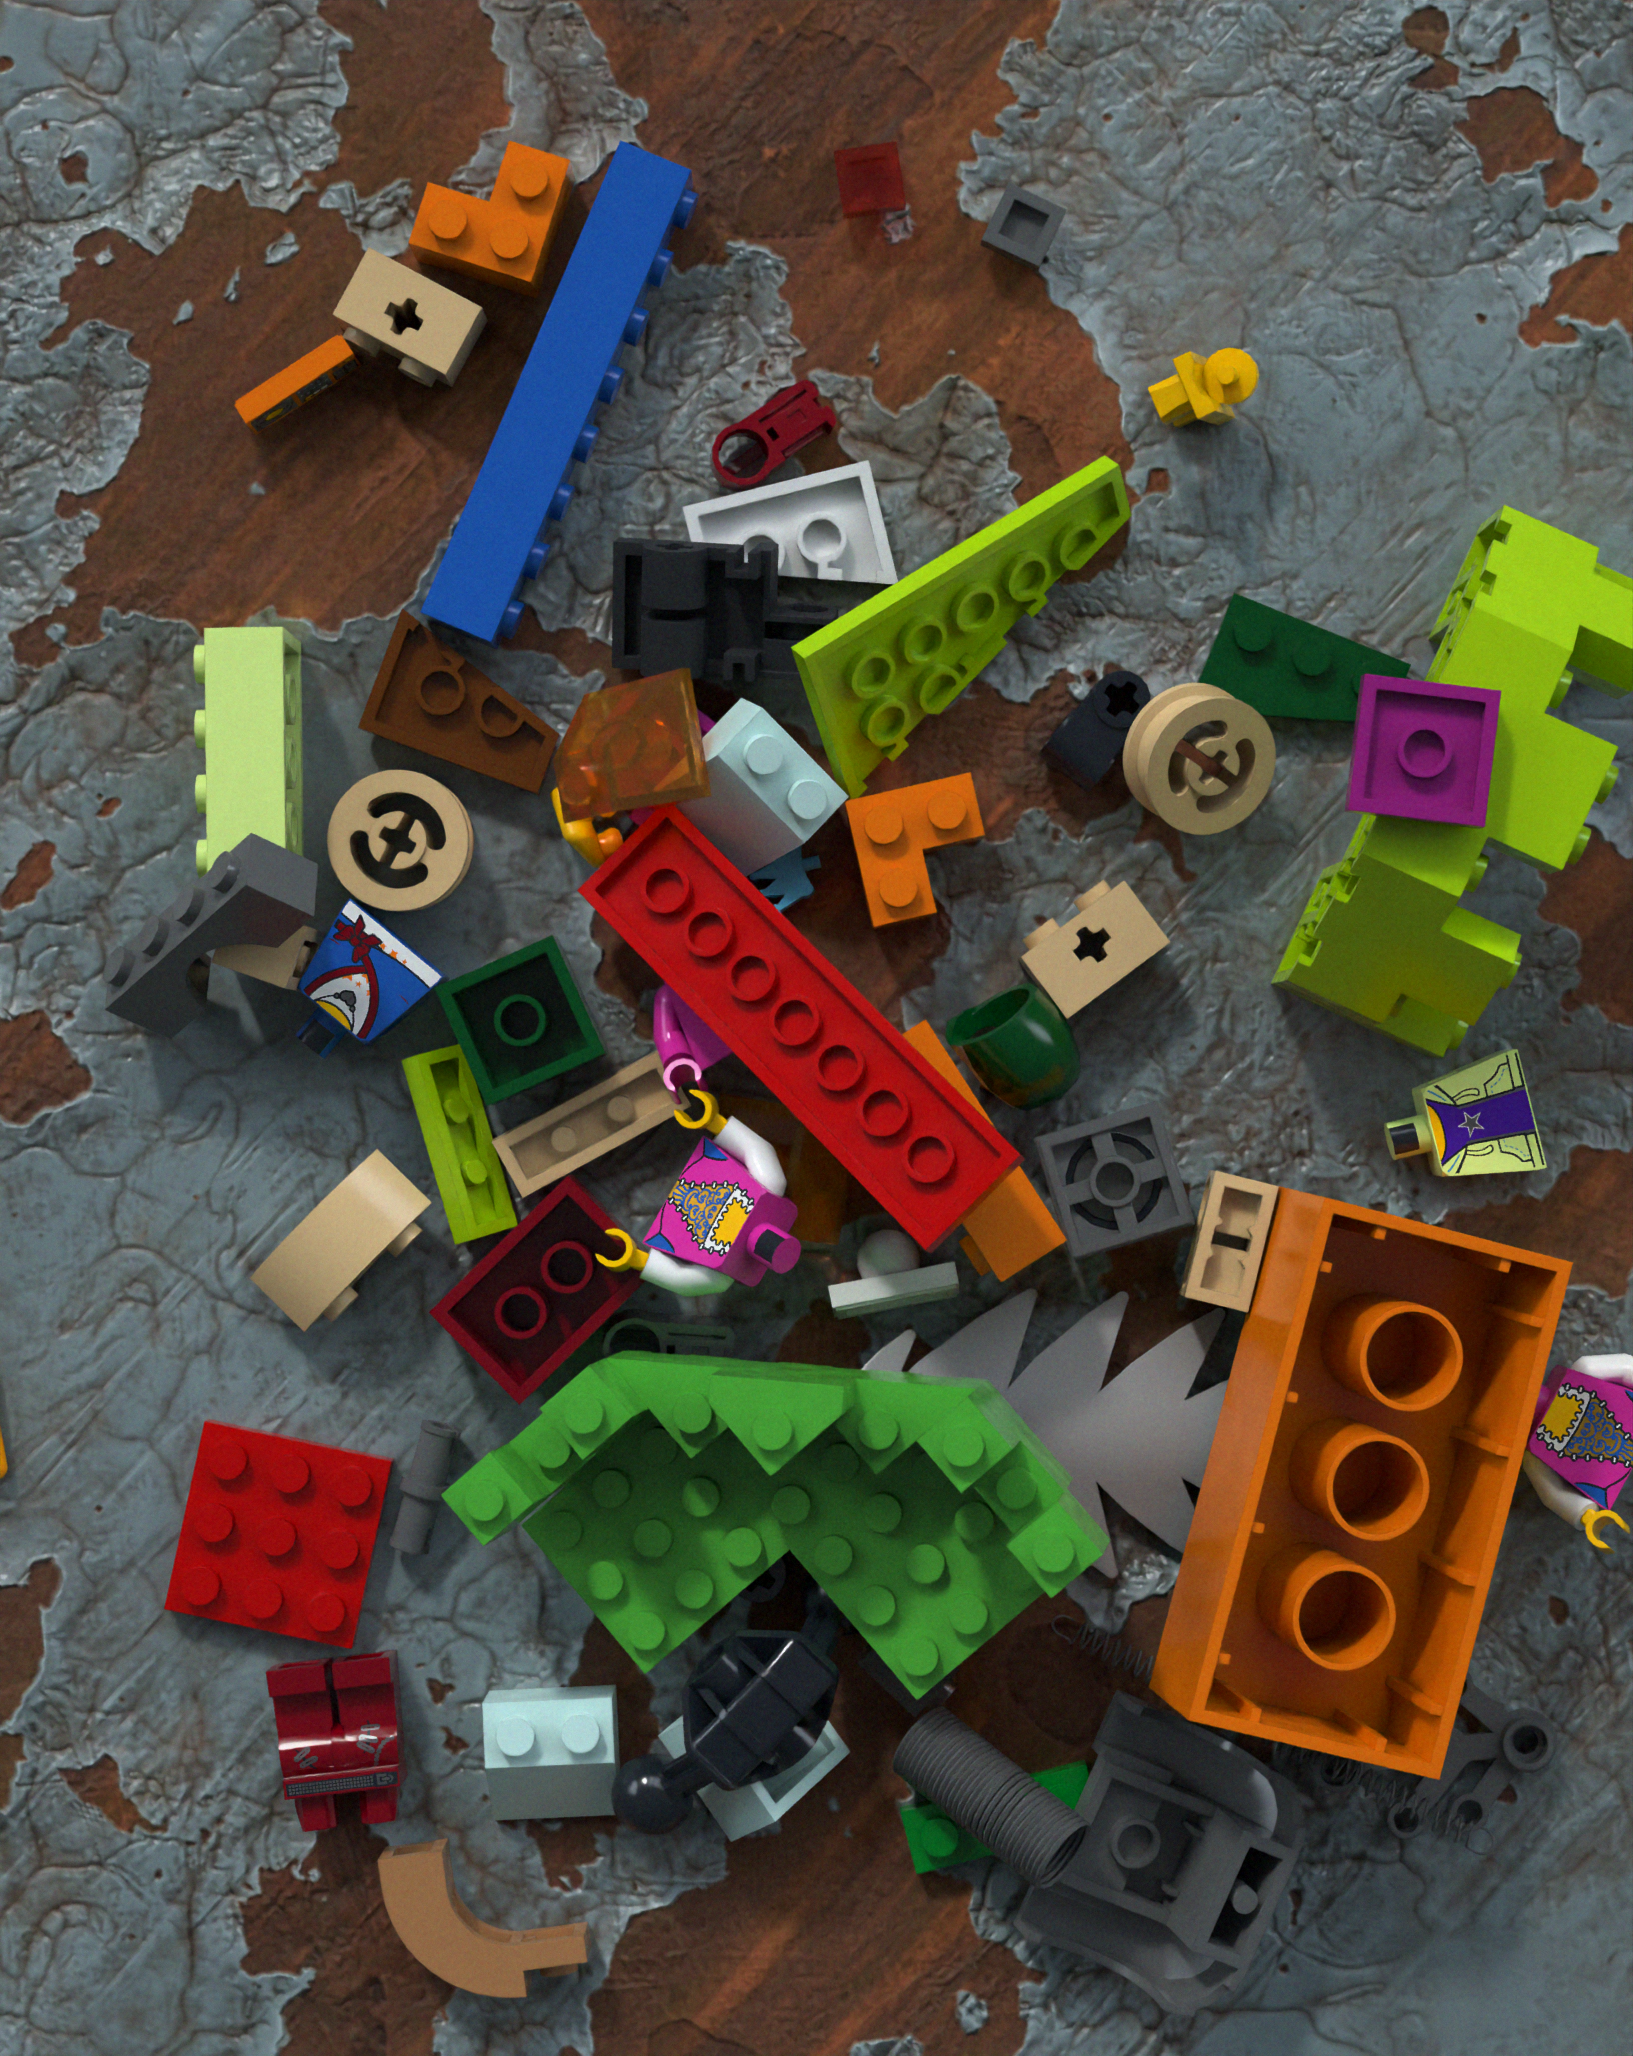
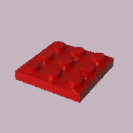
M211 1419L204 1421L164 1609L352 1649L356 1642L394 1458Z

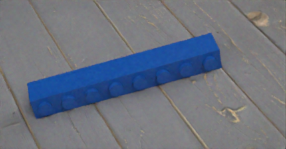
M620 140L420 611L427 621L496 650L503 636L509 639L514 637L526 608V604L518 601L527 578L537 581L550 552L551 546L543 542L552 519L562 522L572 502L575 486L567 484L577 460L585 464L588 462L597 443L600 428L592 425L602 402L612 405L622 384L625 369L617 367L626 344L636 347L645 330L650 311L642 308L651 285L661 288L670 271L674 252L667 250L676 227L686 230L695 212L699 194L692 191L693 178L690 169Z

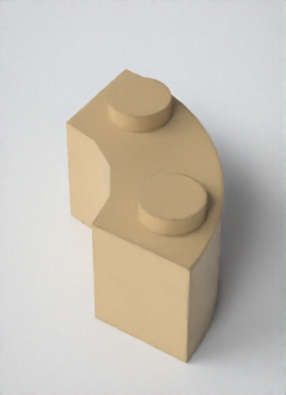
M376 1149L306 1216L260 1265L250 1279L304 1332L322 1315L332 1323L359 1296L351 1287L387 1250L396 1258L421 1234L423 1230L415 1222L432 1202Z

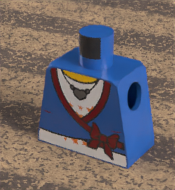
M349 898L297 986L305 996L319 1007L295 1035L324 1059L348 1031L363 1044L373 1046L436 993L435 987L446 983L450 978L362 904Z

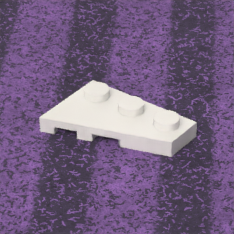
M869 460L682 507L691 542L744 545V562L748 563V553L761 542L779 544V576L892 585L898 582Z

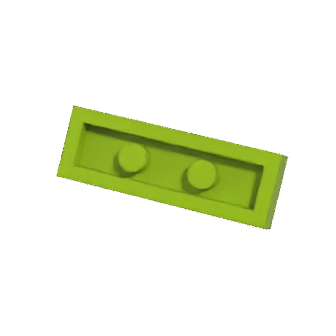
M460 1045L445 1047L401 1060L455 1245L516 1227L518 1225L498 1154L492 1144L493 1137L478 1086Z

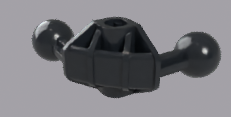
M809 1572L805 1575L801 1587V1603L807 1620L800 1632L739 1629L713 1646L697 1663L681 1690L686 1753L676 1759L658 1753L639 1755L628 1761L619 1770L613 1781L611 1802L616 1817L626 1829L636 1835L649 1838L670 1834L678 1829L689 1816L695 1792L712 1782L724 1791H735L771 1779L798 1763L815 1745L830 1717L840 1678L838 1667L830 1660V1657L841 1636L854 1635L859 1633V1631Z

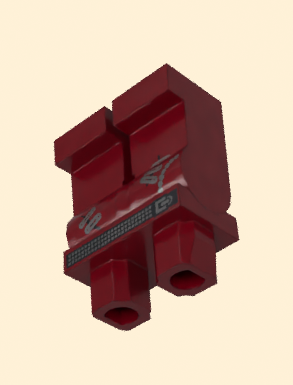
M397 1649L340 1656L334 1662L332 1657L278 1663L266 1671L269 1697L273 1698L278 1732L279 1757L284 1777V1799H295V1808L302 1831H317L337 1827L339 1815L336 1794L357 1791L359 1793L362 1824L395 1821L399 1816L400 1786L408 1777L404 1750ZM336 1689H337V1694H338V1703H339V1712H340V1722H339V1713H338V1704H337Z

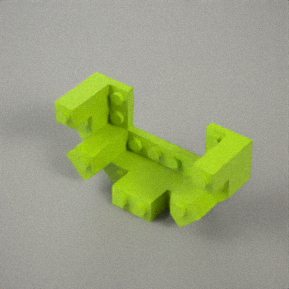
M1503 505L1480 525L1428 640L1439 644L1440 647L1424 681L1501 691L1485 827L1476 829L1363 814L1342 861L1323 869L1271 982L1272 985L1431 1058L1443 1057L1447 1048L1456 1051L1469 1025L1474 1026L1497 989L1502 988L1506 990L1522 959V954L1517 952L1521 935L1456 904L1464 890L1470 893L1475 891L1485 873L1490 857L1481 853L1484 845L1547 874L1562 871L1566 863L1574 866L1580 859L1591 835V829L1583 826L1593 802L1603 804L1615 784L1619 768L1611 765L1619 747L1545 713L1547 707L1554 710L1559 707L1572 679L1615 699L1624 697L1633 691V579L1596 563L1600 548L1506 505Z

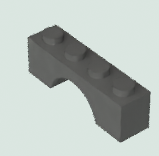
M250 833L230 852H222L213 863L212 868L194 885L187 884L180 891L174 903L159 916L154 915L150 917L144 924L141 932L125 947L119 946L111 953L103 972V979L108 983L105 1011L172 1039L206 1009L211 957L206 952L236 944H253L278 948L314 917L319 864L254 833Z

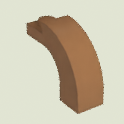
M448 1838L388 1846L384 1848L380 1855L378 1867L384 1903L397 1934L415 1958L444 1981L479 1995L500 1998L527 1997L532 1982L530 1970L540 1969V1975L543 1977H557L574 1973L578 1970V1963L588 1962L591 1950L588 1922L523 1931H508L493 1927L477 1918L466 1907L458 1894L453 1877Z

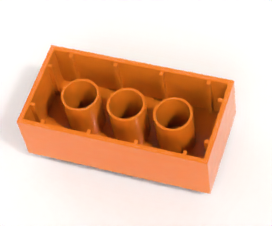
M1279 1186L1249 1310L1245 1315L1149 1688L1189 1721L1440 1780L1573 1262Z

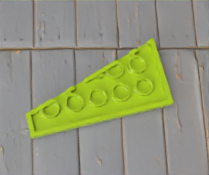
M1105 455L791 647L836 784L849 796L848 800L859 798L868 788L863 780L885 757L893 762L909 746L904 738L928 713L939 715L1008 644L1002 636L1025 613L1033 618L1046 605L1048 599L1044 593L1067 569L1079 570L1132 516L1119 464Z

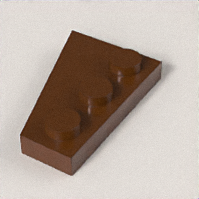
M402 608L358 728L367 733L540 796L561 735Z

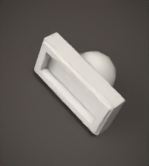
M880 1230L872 1233L862 1242L857 1253V1268L862 1279L828 1286L834 1318L838 1317V1320L957 1297V1294H959V1281L955 1262L919 1268V1251L915 1242L906 1234L897 1230Z

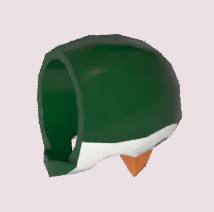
M1030 983L1015 985L1001 991L981 1004L961 1011L947 1021L945 1038L951 1048L981 1082L980 1087L995 1094L1013 1108L1031 1111L1058 1101L1079 1078L1081 1071L1080 1054L1069 1024L1057 1005ZM990 1025L996 1027L991 1032L970 1039L978 1030Z

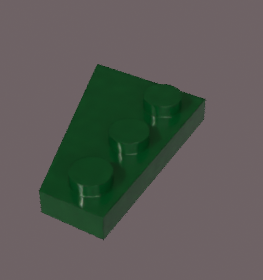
M1234 593L1230 598L1196 683L1210 684L1224 690L1235 699L1254 708L1263 718L1306 719L1307 721L1355 724L1361 676L1372 674L1406 679L1411 664Z

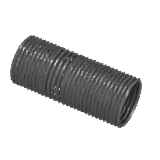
M944 1706L933 1708L925 1713L910 1728L895 1752L893 1758L894 1773L898 1774L917 1792L921 1793L922 1796L926 1797L927 1800L951 1817V1820L955 1821L966 1832L972 1834V1837L978 1839V1842L990 1848V1851L995 1853V1856L1000 1857V1860L1004 1861L1005 1864L1009 1865L1010 1868L1014 1869L1015 1872L1019 1873L1020 1876L1024 1877L1025 1880L1029 1881L1038 1890L1046 1889L1057 1882L1078 1858L1088 1840L1090 1822L1086 1821L1085 1818L1081 1817L1080 1814L1076 1813L1075 1810L1071 1809L1070 1806L1066 1805L1065 1802L1061 1801L1044 1786L1041 1787V1783L1035 1782V1779L1024 1772L1020 1766L1010 1761L1001 1751L996 1749V1747L991 1745V1743L972 1730L971 1727L967 1726L966 1723L962 1722L961 1719L957 1718L956 1715L952 1714Z

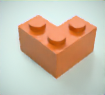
M509 140L490 201L428 182L408 242L416 260L537 299L575 182L571 161Z
M971 772L845 801L844 809L872 930L932 917L937 913L923 854L980 841L985 836Z

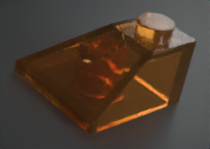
M680 668L584 694L553 758L564 823L616 820L712 797L690 668Z

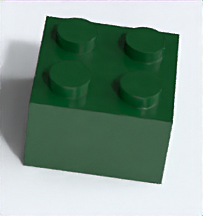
M554 935L434 988L487 1106L497 1105L610 1054L561 943Z

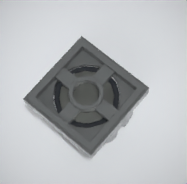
M1158 1101L1104 1115L1033 1138L1060 1229L1067 1239L1065 1245L1071 1262L1195 1224Z

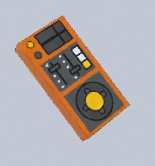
M336 335L236 400L234 406L248 427L257 435L361 367V364L342 335Z

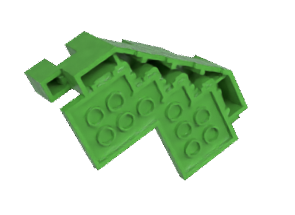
M626 1349L588 1365L539 1408L543 1413L508 1444L489 1452L441 1494L443 1499L484 1547L511 1531L556 1490L565 1486L521 1526L645 1674L790 1550L916 1700L921 1698L1044 1592L1050 1598L1054 1597L1100 1558L1111 1540L1067 1489L1073 1480L1071 1475L988 1379L923 1375L922 1373L874 1369L834 1368L826 1365L789 1362L742 1360L741 1358L693 1354L653 1353V1351Z

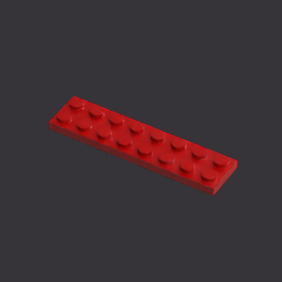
M668 799L577 890L927 1252L932 1253L1025 1160L980 1112Z

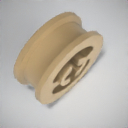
M1205 683L1181 684L1167 689L1154 697L1133 721L1123 750L1124 776L1136 800L1174 828L1195 835L1219 833L1234 827L1247 818L1266 795L1274 775L1276 763L1275 742L1265 719L1251 706L1235 699L1224 690ZM1181 739L1204 756L1223 767L1220 775L1217 778L1212 776L1192 760L1176 751L1175 747Z
M386 770L360 780L342 796L329 822L327 846L334 872L343 886L356 898L379 909L412 912L423 910L442 902L462 883L473 858L474 832L464 805L445 785L414 771ZM412 795L425 800L440 816L444 825L445 845L442 849L435 850L433 847V835L429 826L425 822L416 819L408 836L411 841L416 843L414 851L412 853L400 851L390 868L410 871L425 864L428 868V876L424 881L412 887L390 888L375 880L363 866L359 856L358 839L360 835L367 833L369 836V848L373 857L379 862L387 863L394 850V845L387 840L388 833L392 829L402 832L407 827L412 815L401 811H394L377 818L375 807L378 803L393 796Z

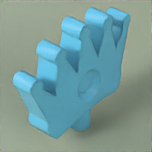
M801 845L760 870L751 873L749 877L752 882L773 881L766 889H761L760 892L766 898L783 897L778 905L774 904L782 913L800 900L808 899L814 894L815 889L807 878L805 871L821 868L819 855L803 859Z

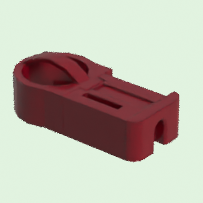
M808 380L799 381L739 423L730 425L721 431L716 437L710 453V468L715 479L723 487L735 492L758 488L769 476L784 466L786 459L823 435V428L828 435L832 433L837 422L836 416L829 406H821L818 400L819 392L813 383ZM734 437H747L757 442L749 450L722 467L719 460V451H721L722 445L727 440ZM765 454L766 461L764 466L756 475L749 478H737L734 476Z

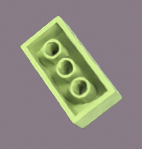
M283 627L204 628V645H195L194 648L195 681L197 684H205V710H196L194 720L196 746L198 749H205L206 775H197L195 783L196 808L199 814H206L207 839L198 840L196 846V868L199 879L212 868L213 863L222 852H230L250 833H254L304 857L301 642Z

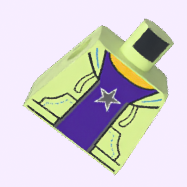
M1505 1049L1494 1052L1413 1088L1412 1096L1417 1115L1384 1123L1385 1137L1393 1160L1427 1152L1430 1169L1434 1176L1445 1177L1518 1172L1547 1168L1518 1049Z

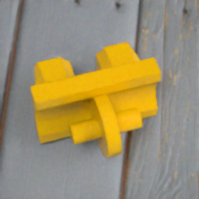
M1221 349L1209 358L1189 351L1172 359L1178 374L1148 387L1159 417L1164 424L1173 422L1175 427L1180 428L1199 419L1220 425L1235 418L1232 408L1228 405L1243 403L1250 398L1258 387L1260 375L1258 366L1252 356L1241 349Z

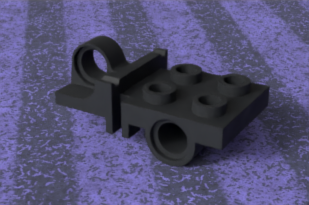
M619 537L613 541L612 668L641 670V675L661 680H690L700 678L705 674L723 675V680H733L742 671L743 663L745 664V681L755 682L758 678L802 681L791 647L838 619V609L830 605L797 603L777 607L779 544L761 542L748 553V563L744 562V545L624 537Z

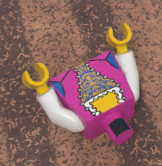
M689 1090L692 1095L704 1102L705 1114L703 1118L695 1122L685 1112L675 1109L676 1120L686 1128H706L716 1136L713 1140L704 1135L701 1138L642 1242L651 1248L649 1253L637 1249L636 1243L627 1233L613 1228L606 1230L604 1233L614 1239L625 1241L626 1252L624 1256L616 1261L607 1260L599 1254H595V1256L602 1265L611 1271L621 1272L626 1271L630 1267L641 1271L639 1278L685 1297L725 1292L733 1282L752 1288L760 1283L767 1268L776 1273L783 1274L792 1269L797 1263L801 1253V1245L795 1237L788 1234L798 1216L797 1206L784 1195L787 1181L774 1147L735 1117L730 1116L727 1120L719 1114L718 1102L712 1094L706 1091Z
M1625 1353L1582 1356L1574 1362L1571 1368L1558 1364L1553 1368L1546 1383L1541 1385L1525 1447L1526 1452L1523 1457V1469L1542 1503L1577 1530L1586 1529L1589 1541L1600 1552L1607 1555L1614 1554L1615 1551L1603 1541H1600V1532L1606 1525L1617 1524L1626 1533L1630 1534V1528L1617 1513L1610 1510L1633 1468V1356ZM1598 1506L1602 1507L1605 1510L1599 1511Z

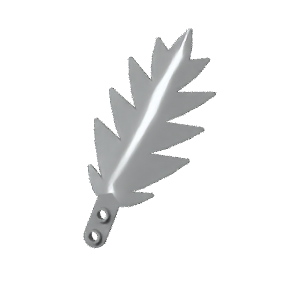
M1029 1288L980 1315L918 1361L908 1371L910 1373H922L923 1375L988 1379L1071 1475L1073 1480L1067 1489L1109 1538L1110 1534L1098 1484L1125 1511L1171 1547L1184 1554L1195 1508L1183 1479L1201 1488L1229 1380L1221 1382L1187 1400L1185 1399L1226 1316L1223 1308H1216L1178 1329L1132 1362L1101 1390L1129 1300L1128 1293L1121 1291L1085 1315L1048 1346L1009 1386L1036 1298L1038 1297V1292L1034 1288ZM911 1329L904 1331V1333L879 1350L861 1370L874 1369L902 1372L916 1339V1332ZM1110 1540L1104 1554L1091 1565L1108 1578H1115L1119 1570Z

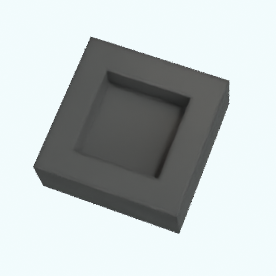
M1009 182L983 235L981 246L1038 272L1065 216L1066 209Z

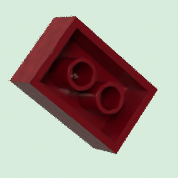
M571 1174L548 1194L429 1313L520 1405L646 1281L639 1278L641 1272L630 1267L626 1271H611L598 1261L595 1254L604 1256L607 1260L616 1261L622 1258L626 1252L625 1241L614 1239L604 1232L613 1228L620 1229L634 1240L637 1249L649 1253V1251L574 1174Z

